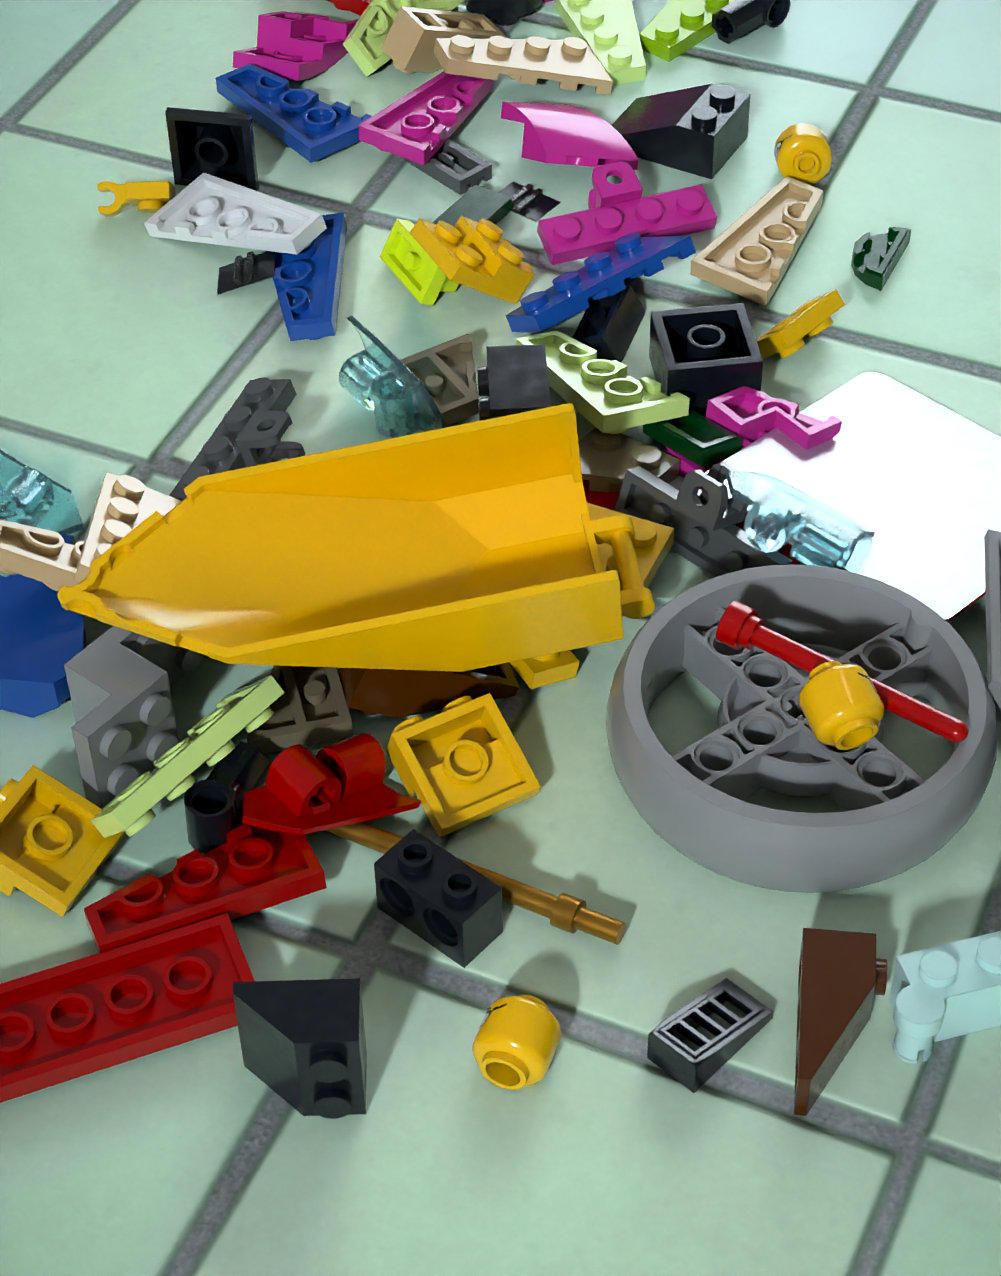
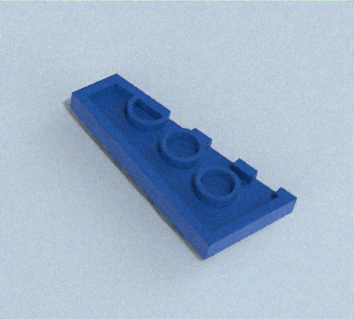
M251 64L216 77L217 92L244 113L251 115L252 119L310 163L325 159L328 155L359 142L358 125L372 117L369 114H365L361 118L352 115L351 107L338 101L332 104V106L319 100L317 92L308 88H289V80Z
M343 213L322 215L327 229L299 254L275 252L274 276L272 277L290 341L317 340L336 334L347 232Z
M631 233L620 237L615 241V248L608 252H601L584 260V267L578 271L567 272L556 277L552 281L554 286L546 291L535 292L520 300L521 306L506 315L511 331L541 333L589 308L588 300L613 296L626 289L623 280L633 279L643 274L647 277L654 275L664 269L662 260L668 257H678V259L689 257L696 253L691 236L641 237L640 233Z

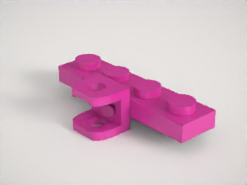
M620 161L597 166L593 169L592 185L594 189L589 192L588 210L539 220L537 233L551 265L590 257L601 252H608L616 247L615 241L631 233H640L641 237L683 236L714 229L717 216L702 184L641 198L643 189L634 170L628 163ZM615 175L620 177L622 182L612 184L606 178Z

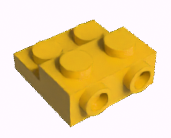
M461 216L453 227L444 221H439L436 225L419 218L410 232L450 281L516 304L535 276L532 266L522 261L525 255L518 248L511 245L508 240L502 239L503 231L487 219L481 218L479 222Z
M490 693L472 700L471 696L455 699L442 709V713L425 720L422 716L409 718L397 725L393 733H391L386 752L410 798L417 795L421 801L420 803L439 838L535 797L541 789L537 778Z
M32 765L19 782L10 778L0 791V891L10 897L18 888L59 916L64 917L126 832L123 831L104 838L90 821L102 809Z

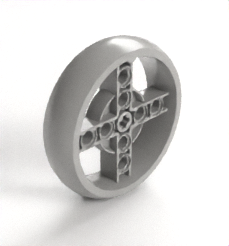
M769 565L726 573L706 580L669 601L639 629L624 652L614 673L606 712L608 745L615 772L630 802L652 830L675 850L716 874L756 887L785 892L820 893L860 888L892 878L926 861L941 850L963 828L977 809L991 779L997 754L996 708L992 694L987 687V678L972 650L956 630L932 608L899 588L859 573L815 565ZM733 601H738L757 610L758 617L765 622V627L798 643L823 645L848 651V653L838 659L831 656L828 657L842 664L861 666L868 673L869 677L911 697L916 694H923L936 709L965 722L969 729L968 736L960 743L953 742L954 747L951 757L926 781L881 744L884 736L883 718L877 725L879 728L878 733L870 741L859 747L839 750L836 746L822 744L814 736L799 705L800 691L810 680V673L755 646L751 650L744 647L740 650H735L717 641L716 631L720 619L727 607ZM687 670L721 700L717 715L718 729L671 756L655 736L648 721V713L661 692L674 679ZM762 788L791 796L827 794L845 811L831 813L791 812L751 804L743 801V799Z

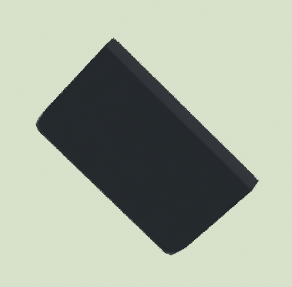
M631 285L626 286V289L613 296L591 300L589 303L590 307L586 309L572 337L597 350V359L616 360L622 363L645 315V309Z

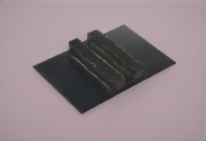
M514 181L498 192L512 198V212L535 222L561 203L543 195V190L540 188L534 190V186L531 184L523 186Z
M251 251L247 253V257L237 256L234 263L220 267L217 295L274 276L275 252L267 251L255 255Z

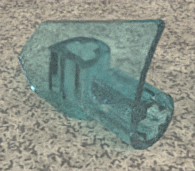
M353 316L347 317L346 319L352 323L361 336L365 350L354 354L346 360L339 372V382L368 410H374L378 432L386 437L396 438L410 435L420 429L426 432L446 428L447 425L436 403L423 383Z
M0 449V520L51 530L64 535L84 529L70 489Z
M728 469L726 478L730 494L750 506L744 523L745 535L749 542L760 551L774 552L789 543L792 545L790 557L800 563L843 570L850 560L857 542L865 537L874 538L876 534L874 530L838 509L774 476Z

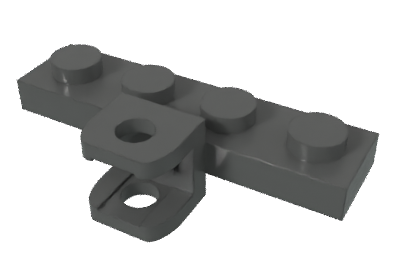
M257 378L250 380L169 496L183 501L187 497L184 488L200 476L276 462L283 458L291 459L305 456L306 453L302 444L290 441L280 442L285 431L293 423L289 413L285 412L297 395L291 379L270 380L268 378Z
M722 462L713 465L708 474L702 472L701 469L690 471L683 479L679 490L640 466L626 470L614 511L674 528V541L670 549L710 575L718 577L747 568L793 564V561L734 525L744 520L752 495V481L750 477L727 463ZM725 479L733 484L734 494L732 497H728L727 487L723 483Z

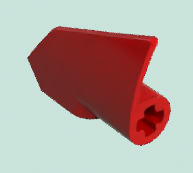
M361 733L323 747L316 756L300 744L292 745L283 750L271 763L265 785L245 792L242 823L271 831L305 835L416 809L420 806L421 801L397 793L383 783L386 769L384 752L373 736Z

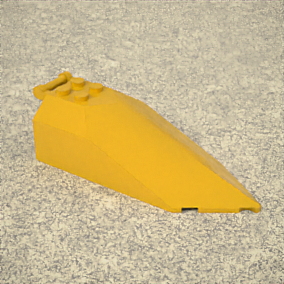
M572 403L200 476L184 488L187 497L164 516L155 511L91 562L88 577L74 586L62 585L57 593L62 608L67 611L70 610L124 630L176 647L179 646L227 664L464 672L623 639L622 616L639 619L650 615L655 609L652 592L644 587L632 540L636 533L632 519L627 515H614L590 520L582 481L576 413ZM607 543L612 546L623 587L622 591H620V580L617 571L610 570L604 572L597 544Z

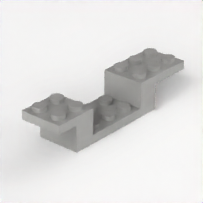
M112 626L64 664L76 724L71 729L87 800L103 809L137 777L147 771L152 772L155 769L154 761L166 750L179 743L170 687L187 673L194 671L208 656Z

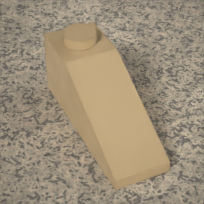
M400 7L381 49L393 60V66L403 73H434L443 69L433 53L436 38H451L455 35H463L471 39H489L492 36H503L506 38L507 36L484 14Z

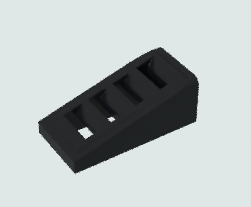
M725 978L666 1018L648 1034L647 1058L695 1093L773 1019V1011ZM729 1001L747 1015L741 1018L723 1004ZM715 1013L732 1026L726 1029L710 1016ZM702 1026L713 1034L715 1038L709 1039L698 1031L697 1028ZM688 1038L700 1048L695 1051L683 1041Z

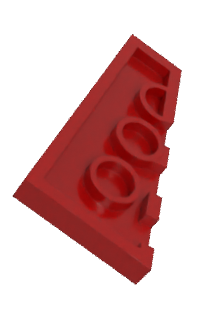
M243 824L226 833V843L203 855L195 849L176 859L177 865L173 871L160 878L148 874L85 907L84 913L97 950L101 953L228 913L230 920L325 889L327 887L324 870L305 835L271 831L260 827L251 828L248 824Z

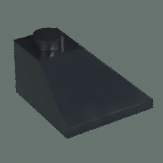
M167 107L165 115L175 185L188 186L204 172L258 191L259 184L251 115Z

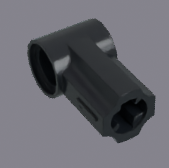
M735 0L712 14V27L715 29L718 39L727 44L762 24L776 28L787 17L790 9V0Z
M240 741L227 756L216 764L206 780L194 783L186 791L184 804L188 841L194 850L197 849L200 853L205 854L226 843V833L237 828L238 823L242 819L245 792L265 785L271 760L266 758L257 746Z

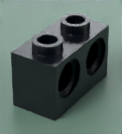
M415 829L409 832L374 863L377 908L463 968L503 933L502 888Z

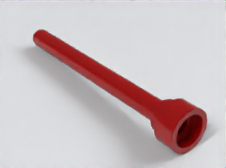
M733 601L727 607L717 627V641L735 650H740L742 647L751 650L755 646L809 673L825 662L836 661L765 627V622L758 617L757 610L738 601ZM870 677L885 710L954 743H960L967 738L969 729L965 722Z

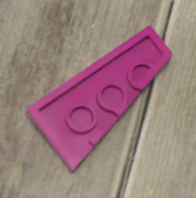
M443 71L359 124V140L373 145L381 151L393 153L425 166L494 87V80L446 74Z

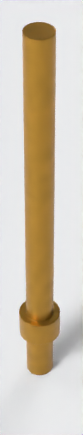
M366 822L324 830L383 854L404 838ZM460 859L502 888L503 901L550 918L551 926L572 934L580 930L616 945L621 942L626 930L625 922L586 908V901L564 892L559 896H555Z

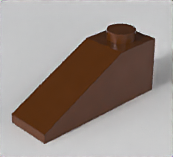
M509 662L464 672L341 668L339 673L348 708L355 709L366 715L381 714L396 718L442 710L447 704L463 696H471L472 700L490 693L495 700L515 696L519 689Z
M803 928L798 972L794 1115L807 1116L870 1020L874 995H885L887 959L876 958V934Z

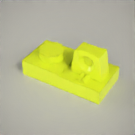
M396 219L379 257L420 304L433 306L440 291L455 292L459 284L450 281L410 234L414 224L408 220Z

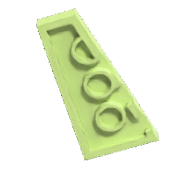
M371 0L343 42V46L365 76L368 77L391 59L381 47L400 7L452 11L465 0Z
M554 0V8L574 37L587 42L612 78V86L645 80L646 64L632 0Z
M558 330L516 338V345L545 344L549 386L568 403H572L574 408L602 433L619 434L625 432L627 428L689 415V397L679 392L671 394V397L661 392V383L648 376L641 378L640 381L628 376V366L616 360L597 359V350Z
M270 675L226 695L216 704L218 710L208 717L205 716L187 731L192 740L187 737L166 750L154 761L153 765L157 771L153 775L150 771H147L137 777L90 821L104 838L123 831L128 836H132L156 817V814L151 809L165 796L169 801H172L183 794L196 782L192 772L204 762L209 767L216 764L236 747L231 739L243 728L250 733L265 723L274 714L270 705L285 693L273 676Z

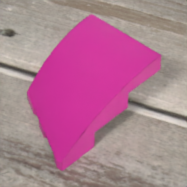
M284 11L258 15L257 47L233 51V67L240 68L251 64L290 80L301 81L311 78L336 64L348 53L343 46V42L359 19L338 22L329 20V16Z
M502 101L501 118L524 123L521 158L544 163L590 167L624 161L633 170H638L639 159L631 146L614 127L598 115L570 104Z
M746 386L708 400L705 415L709 420L741 437L742 449L771 430L778 428L804 449L808 450L833 439L841 431L842 420L830 415L826 421L815 419L799 413V404L785 399L772 398L764 392ZM667 446L665 450L666 454L680 459L679 475L683 478L690 471L701 469L705 473L713 465L722 462L719 461L702 468Z

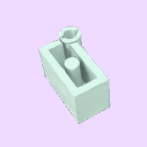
M1001 931L896 957L889 1001L894 1009L893 1020L897 1027L896 1036L893 1041V1051L900 1060L909 1064H917L918 1052L921 1051L920 1058L922 1062H925L931 1057L933 1040L938 1042L1001 1026Z

